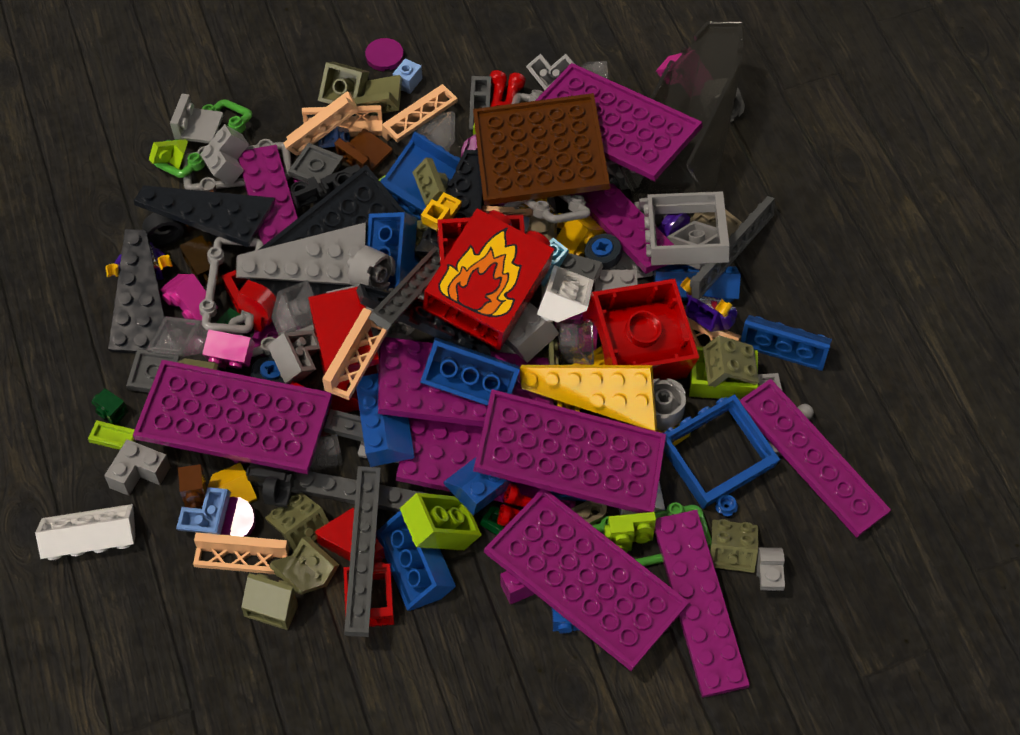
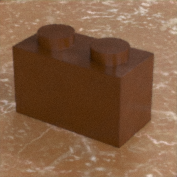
M201 464L178 467L179 489L185 507L202 509L208 484Z

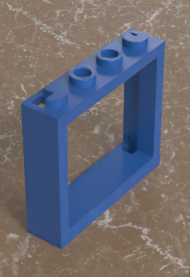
M735 394L729 398L722 397L712 408L707 406L698 412V416L694 418L687 417L680 422V426L673 429V427H670L664 432L666 434L664 453L702 509L715 503L722 495L732 493L774 468L780 461L778 455ZM729 411L762 460L706 493L672 443Z

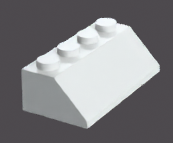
M554 265L545 286L537 315H540L543 320L548 322H560L587 311L594 280Z
M133 504L42 518L35 532L40 559L56 560L61 558L62 555L80 556L87 551L100 553L108 548L117 547V549H125L130 547L131 544H134L136 537Z

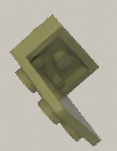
M306 536L302 537L291 556L274 560L270 563L269 567L277 577L290 583L295 593L305 594L326 587L339 564L312 539Z

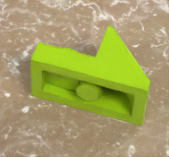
M184 139L153 142L149 160L153 164L170 162L175 168L180 169L188 141Z

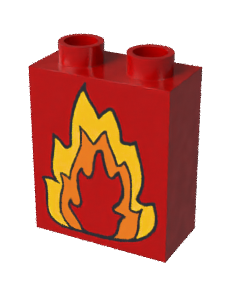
M477 208L426 287L423 310L501 350L550 269L554 248L550 247L549 240L541 233L531 230L526 234L512 227L511 220L503 213L495 210L486 213Z

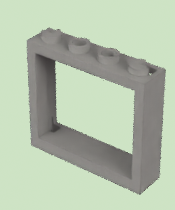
M723 191L648 195V204L644 205V216H646L644 217L645 229H649L645 230L646 243H650L646 244V256L651 257V265L729 262V238ZM715 212L718 244L657 246L655 214Z

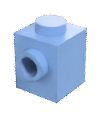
M406 58L393 73V76L400 75L402 77L401 91L410 94L422 80V66Z

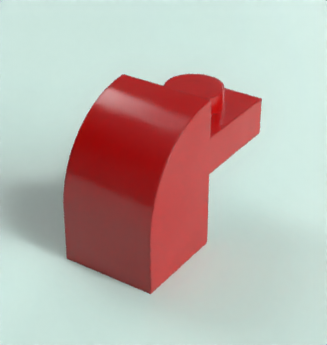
M247 280L238 292V309L252 313L254 315V329L262 332L266 325H270L272 322L273 314L279 307L276 296L267 287Z

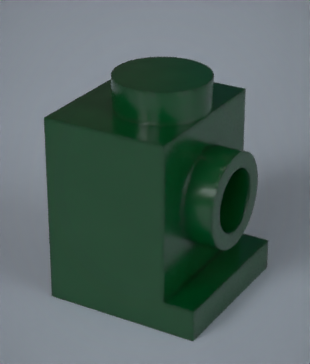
M105 388L92 399V404L96 407L95 412L103 419L108 418L110 424L117 425L128 413L125 402Z

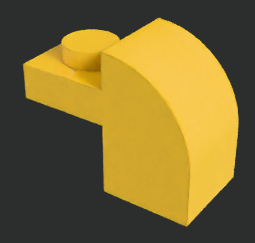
M443 192L438 201L431 199L422 212V224L437 231V219H453L462 206V201Z

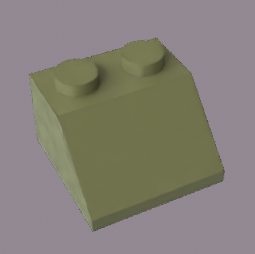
M326 62L318 101L331 104L347 91L351 93L353 99L362 97L365 92V82L368 81L369 71L337 62Z

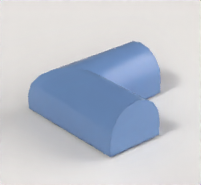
M207 487L202 509L182 507L176 529L187 532L221 534L231 492L228 489Z

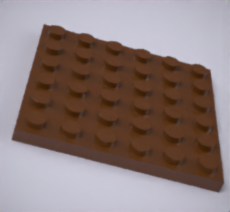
M594 93L473 109L484 206L610 189Z

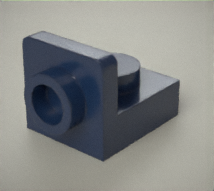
M337 126L318 141V147L323 149L335 148L334 142L339 138L349 142L350 134L348 128Z

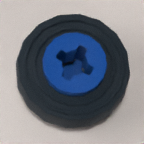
M611 234L594 236L587 242L584 251L586 258L602 262V270L617 265L623 253L620 241Z
M272 356L262 357L253 364L251 377L284 383Z

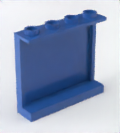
M414 132L405 149L380 182L406 213L417 217L420 221L421 214L427 206H425L412 172L426 157L432 158L438 173H445L450 181L453 178L460 158L450 154L442 146L434 144L426 136Z

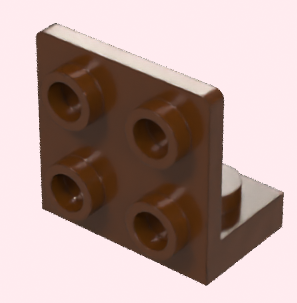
M363 129L350 142H345L340 138L334 142L337 154L343 156L346 163L351 166L358 164L360 169L367 165L371 171L375 170L393 152L392 147L367 129Z

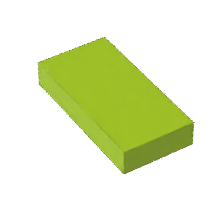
M96 420L88 440L90 443L120 450L127 439L136 442L133 437L135 429Z

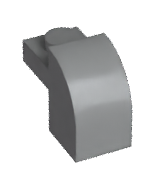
M758 547L756 576L760 578V590L784 591L783 565L785 559L782 548Z

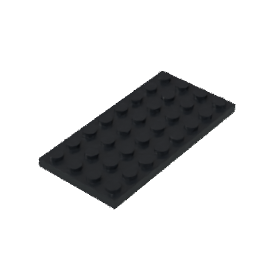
M365 165L260 249L365 222L366 246L369 214L405 211L370 168ZM247 279L259 283L272 291L279 303V307L274 313L291 332L295 331L312 317L308 297L350 286Z

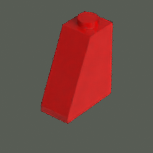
M351 508L315 531L316 540L319 545L349 561L351 556L354 508ZM377 538L375 541L374 563L382 562L385 558L384 548Z

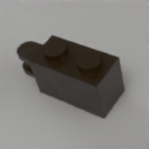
M201 235L179 246L185 262L203 286L208 283L210 270L207 252L213 246L210 241L206 242ZM223 263L218 267L216 287L219 285L221 287L224 286L221 278L223 275L221 270L224 267Z

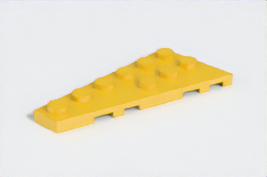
M521 365L520 367L521 388L641 428L652 431L657 430L652 365Z

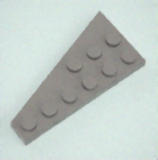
M366 222L238 255L236 258V278L350 285L347 262L351 256H355L365 246Z

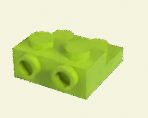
M655 512L609 516L608 525H604V534L626 553L632 551L633 542L642 544L653 540L656 523Z

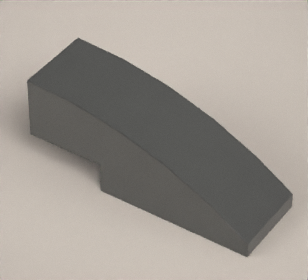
M491 76L471 77L469 130H473L474 126L473 109L490 107Z

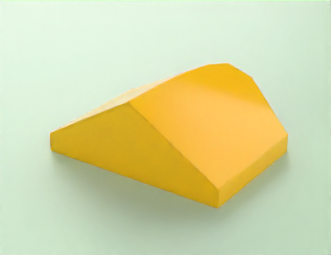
M241 463L212 474L208 487L228 489L231 492L230 497H240L249 503L258 500Z

